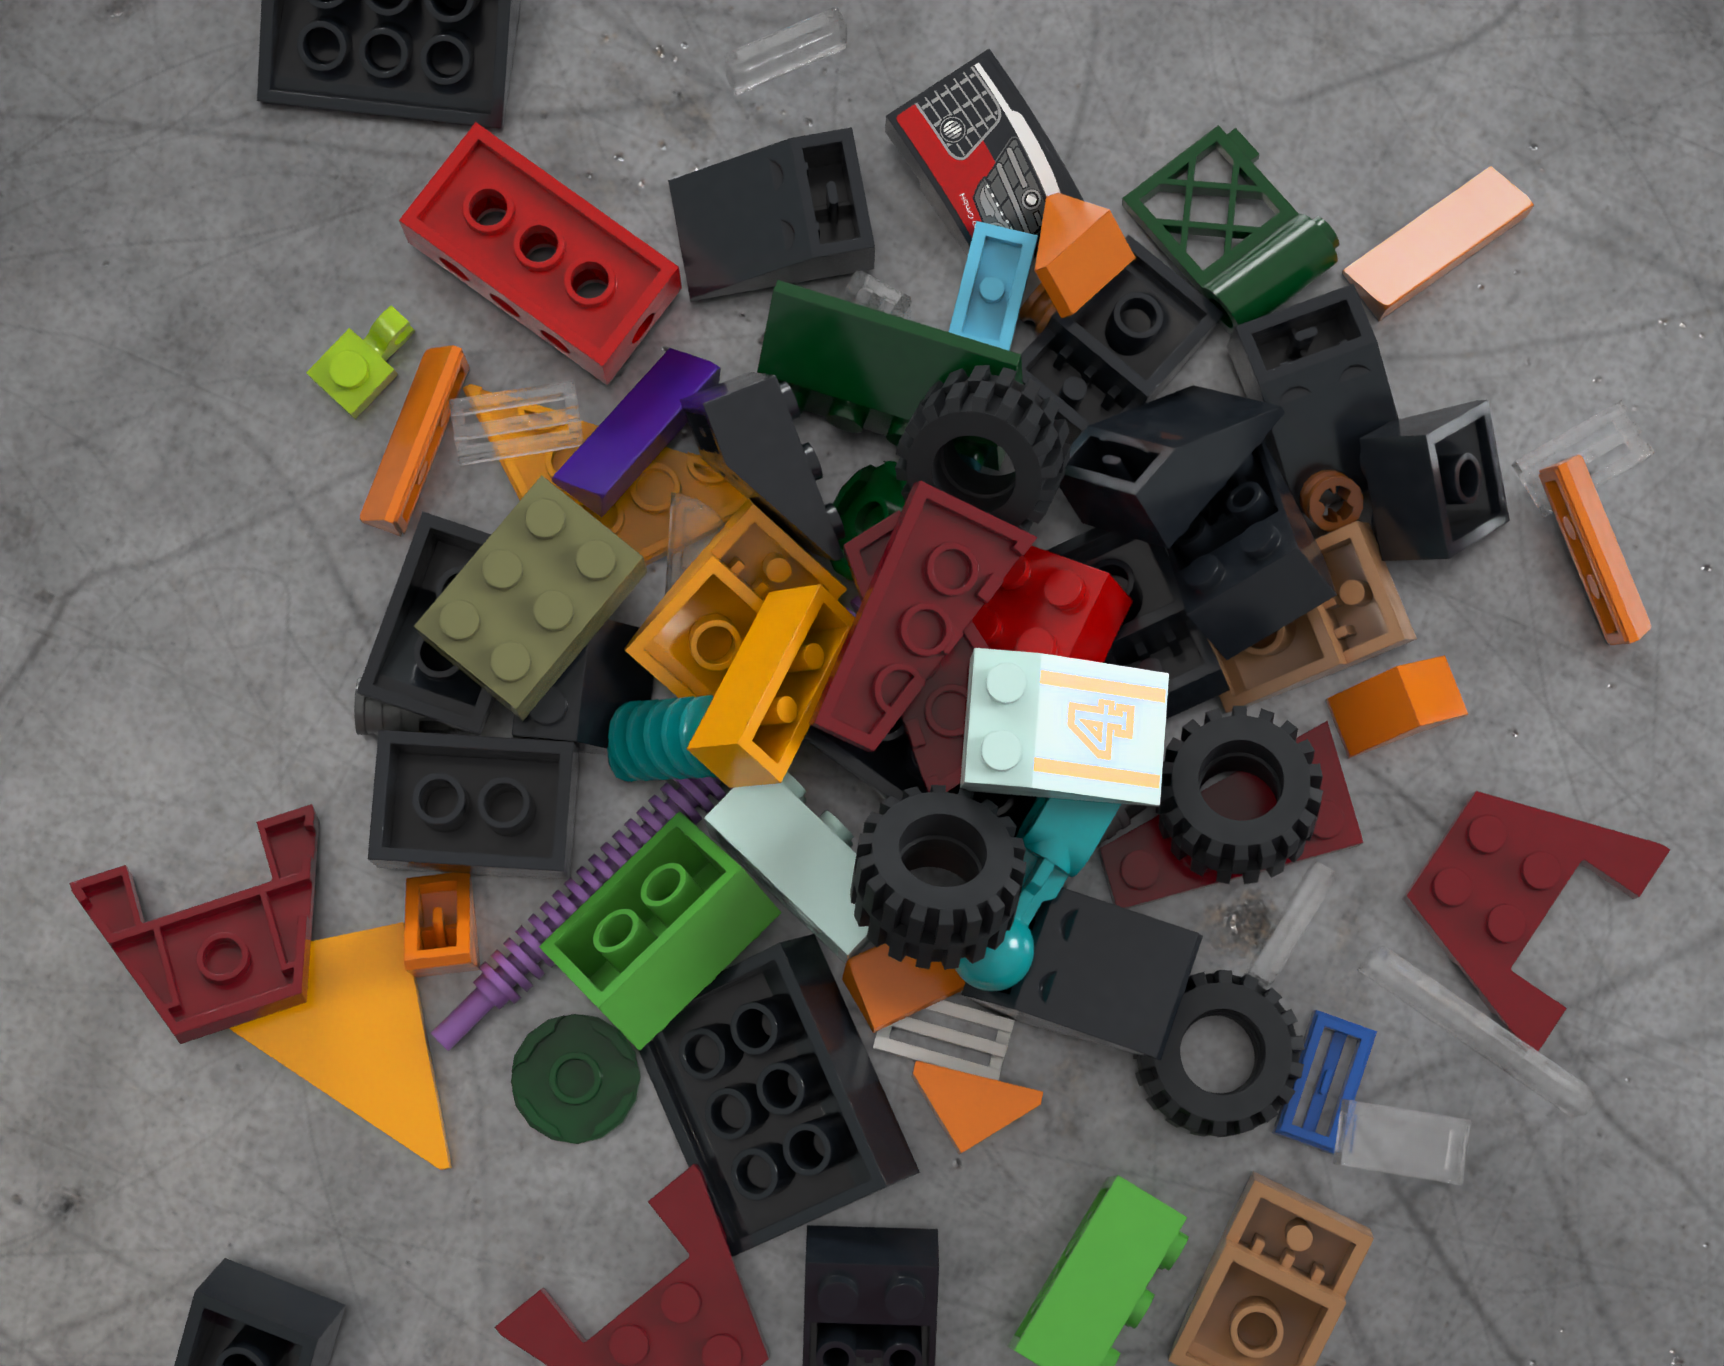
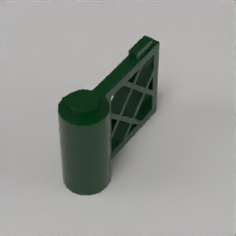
M1217 125L1122 198V206L1199 293L1225 313L1219 324L1232 335L1235 326L1273 313L1338 262L1335 249L1340 243L1332 227L1323 218L1316 216L1311 219L1305 214H1299L1253 164L1259 159V153L1237 128L1226 134ZM1217 149L1233 167L1231 184L1194 181L1196 164ZM1188 170L1187 180L1177 179ZM1239 174L1249 185L1238 184ZM1159 192L1184 193L1183 220L1156 218L1144 203ZM1193 194L1230 197L1227 224L1190 221ZM1236 198L1263 200L1276 215L1261 227L1234 225ZM1170 233L1181 234L1180 244ZM1188 235L1225 238L1224 255L1202 270L1187 253ZM1232 238L1244 239L1231 249Z

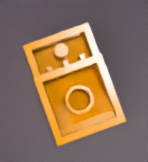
M748 498L679 577L624 649L678 698L714 696L769 592L821 584L838 600L847 588Z

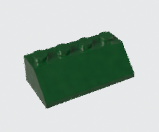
M777 280L757 373L774 374L779 384L787 382L796 398L800 414L805 410L824 416L833 426L851 433H860L863 429L885 435L890 443L898 447L899 440L905 432L907 424L920 401L926 396L929 388L938 380L945 383L951 372L963 368L967 376L970 377L975 366L990 365L991 375L999 376L1004 367L1017 371L1014 380L1023 384L1021 354L784 281ZM962 436L952 439L960 458L974 470H981L982 466L997 471L1000 470L1006 452L996 443L978 436Z

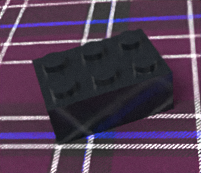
M379 730L368 860L377 868L568 880L571 872L579 751L575 743L568 741Z

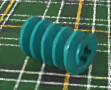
M714 696L625 702L615 711L610 721L608 736V761L615 777L626 782L716 778L715 774L687 750Z

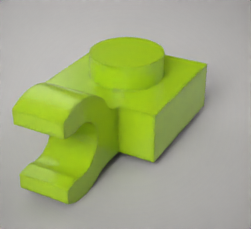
M391 305L375 320L369 333L363 340L349 328L306 374L348 414L356 419L398 376L395 369L386 361L410 339L415 330L410 326V322Z

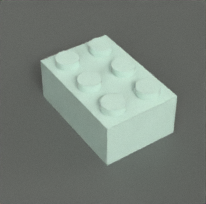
M786 772L781 783L734 787L705 816L704 819L708 833L846 964L848 959L858 955L870 942L867 938L869 926H858L854 917L855 904L851 903L850 898L856 853L851 849L854 845L851 841L854 836L829 811L825 810L819 817L815 815L804 804L807 801L804 797L806 790L789 772Z

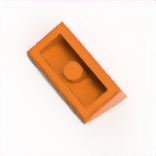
M887 944L875 946L848 959L842 977L844 984L873 1033L963 991L965 981L958 975L955 968L944 970L942 962H931L930 969L915 967L917 959L905 956L902 962L888 956L890 947Z

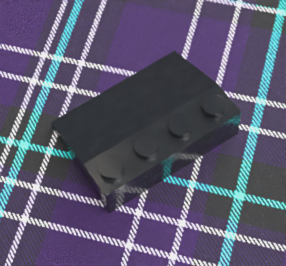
M261 0L257 101L474 125L477 122L484 127L502 129L505 122L521 0Z
M815 934L779 942L721 971L712 983L705 987L661 1032L639 1051L688 1167L696 1163L703 1172L707 1183V1190L716 1214L719 1216L732 1257L920 1173Z

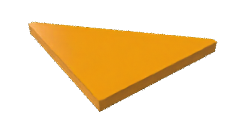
M473 384L462 388L519 501L542 475L642 555L646 566L721 529L747 500L744 495L708 465L700 455L690 452L684 453L665 447L601 518L552 482L554 474L598 427L597 425L569 417L566 413L521 399L514 400L498 395Z
M401 922L311 941L307 1002L229 1029L438 1169H451L452 1165L417 979L406 971L404 965L405 923Z

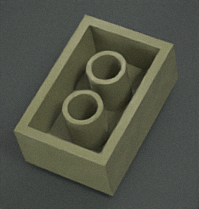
M541 475L414 627L425 642L523 721L645 576L647 568L644 557Z

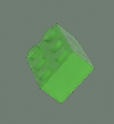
M679 811L558 927L539 948L640 1051L687 1004L712 983L716 976L752 941L757 939L782 912L734 859Z
M1121 1176L1107 1177L1007 1346L1038 1366H1115L1121 1352L1112 1348V1345L1124 1325L1135 1329L1147 1312L1155 1294L1147 1290L1146 1287L1157 1268L1169 1271L1180 1256L1189 1236L1180 1231L1187 1217Z

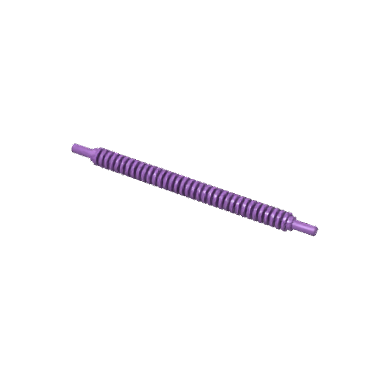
M856 595L850 601V604L857 614L861 600ZM845 607L854 617H856V614L853 611ZM718 777L673 779L679 786L677 790L666 782L660 790L668 799L663 802L654 794L648 802L656 811L651 814L642 806L636 814L644 823L639 826L630 818L624 826L632 835L627 838L618 830L612 836L620 845L617 850L608 842H605L600 849L608 858L603 862L594 853L588 861L596 870L591 874L582 865L576 873L584 882L579 886L570 877L564 885L572 894L567 898L558 889L552 895L560 904L556 910L546 901L539 907L548 916L544 922L533 913L527 920L536 929L530 934L521 925L515 932L524 941L518 946L509 937L503 944L511 954L506 958L497 949L491 955L499 964L495 970L486 961L478 967L483 973L473 981L477 988L431 1032L434 1038L446 1050L450 1051L494 1006L501 1009L509 1000L514 1004L517 1003L521 997L513 987L518 983L528 992L533 987V984L525 975L531 972L540 980L546 974L537 965L542 959L550 968L555 965L539 946L679 811L693 824L697 825L702 820V817L695 808L699 806L706 813H709L714 808V805L707 796L711 794L719 802L726 796V793L719 786L722 781Z

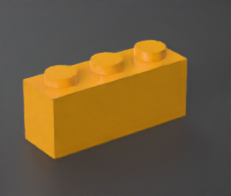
M821 584L769 592L694 733L687 750L729 788L781 783L810 727V719L855 617Z

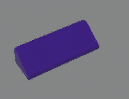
M669 348L554 474L552 482L602 518L688 422L680 399L718 385L721 368L709 360Z

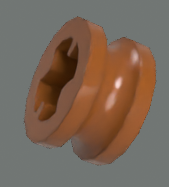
M1042 283L1037 286L1024 302L1018 317L1022 322L1032 320L1036 325L1034 332L1038 335L1047 327L1051 316L1057 311Z
M1333 469L1321 470L1311 475L1304 483L1300 492V506L1303 513L1318 527L1329 532L1357 521L1363 510L1364 497L1360 487L1346 475ZM1336 486H1341L1338 490V495L1344 500L1343 505L1337 512L1328 508V515H1323L1326 507L1319 501L1321 495L1327 489L1335 494Z

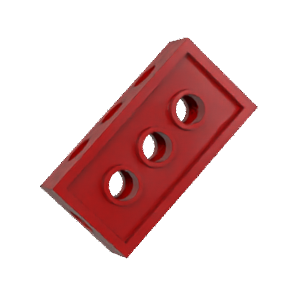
M477 122L474 123L399 219L408 243L607 386L682 289L679 266ZM501 212L505 214L504 218L494 225L487 226L478 223L487 213ZM549 247L556 250L555 254L546 261L535 262L528 259L529 255L538 248ZM590 283H600L607 287L604 293L595 298H584L578 295L581 288Z

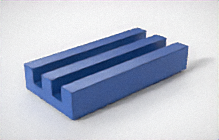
M1314 1010L1303 1039L1305 1050L1299 1052V1063L1304 1064L1302 1076L1300 1079L1295 1080L1292 1089L1296 1092L1289 1103L1282 1105L1272 1133L1336 1155L1377 1031ZM1325 1027L1333 1030V1034L1302 1127L1293 1125L1292 1122ZM1350 1036L1358 1039L1327 1134L1323 1136L1315 1133L1346 1038Z

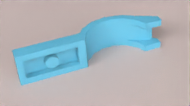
M976 221L949 328L950 333L1010 351L1038 235Z

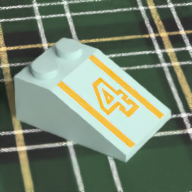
M974 648L969 664L960 788L976 792L1159 807L1169 673L1043 653Z

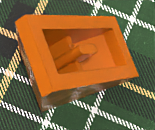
M1055 193L1046 196L1034 271L1060 317L1064 318L1077 312L1136 257L1110 209L1061 193Z
M1445 655L1393 667L1326 699L1348 759L1468 715Z
M444 873L406 878L404 965L406 971L416 978L480 970L478 968L480 966L471 874Z
M915 1061L911 1075L959 1155L1041 1105L1043 1091L920 1061Z

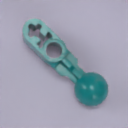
M1048 797L1036 798L1016 835L1017 838L1023 839L1026 849L1023 861L1027 863L1011 930H1006L1004 941L996 950L987 947L984 959L973 964L965 957L960 959L959 968H955V970L966 983L984 991H1001L1014 986L1022 980L1029 971L1034 957V940L1028 925L1041 903L1055 899L1068 876L1073 878L1082 870L1120 808L1121 803Z

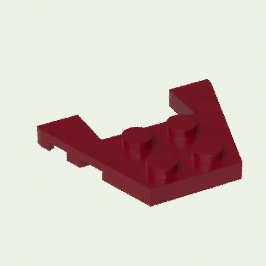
M1475 791L1471 794L1402 899L1452 963H1456L1479 992L1478 996L1492 1014L1498 1016L1515 1038L1513 1041L1519 1049L1531 1058L1537 1055L1567 1008L1514 973L1511 968L1579 864H1582L1632 899H1636L1641 896L1670 849L1657 842Z
M312 804L256 822L272 875L270 882L144 922L133 876L126 865L70 883L71 891L180 1044L307 1002L319 819Z
M696 1163L648 1201L689 1253V1258L590 1339L585 1340L544 1287L494 1327L501 1336L547 1366H761L770 1358L743 1280L739 1276L727 1244V1237L719 1216L716 1214L707 1190V1183L703 1172Z

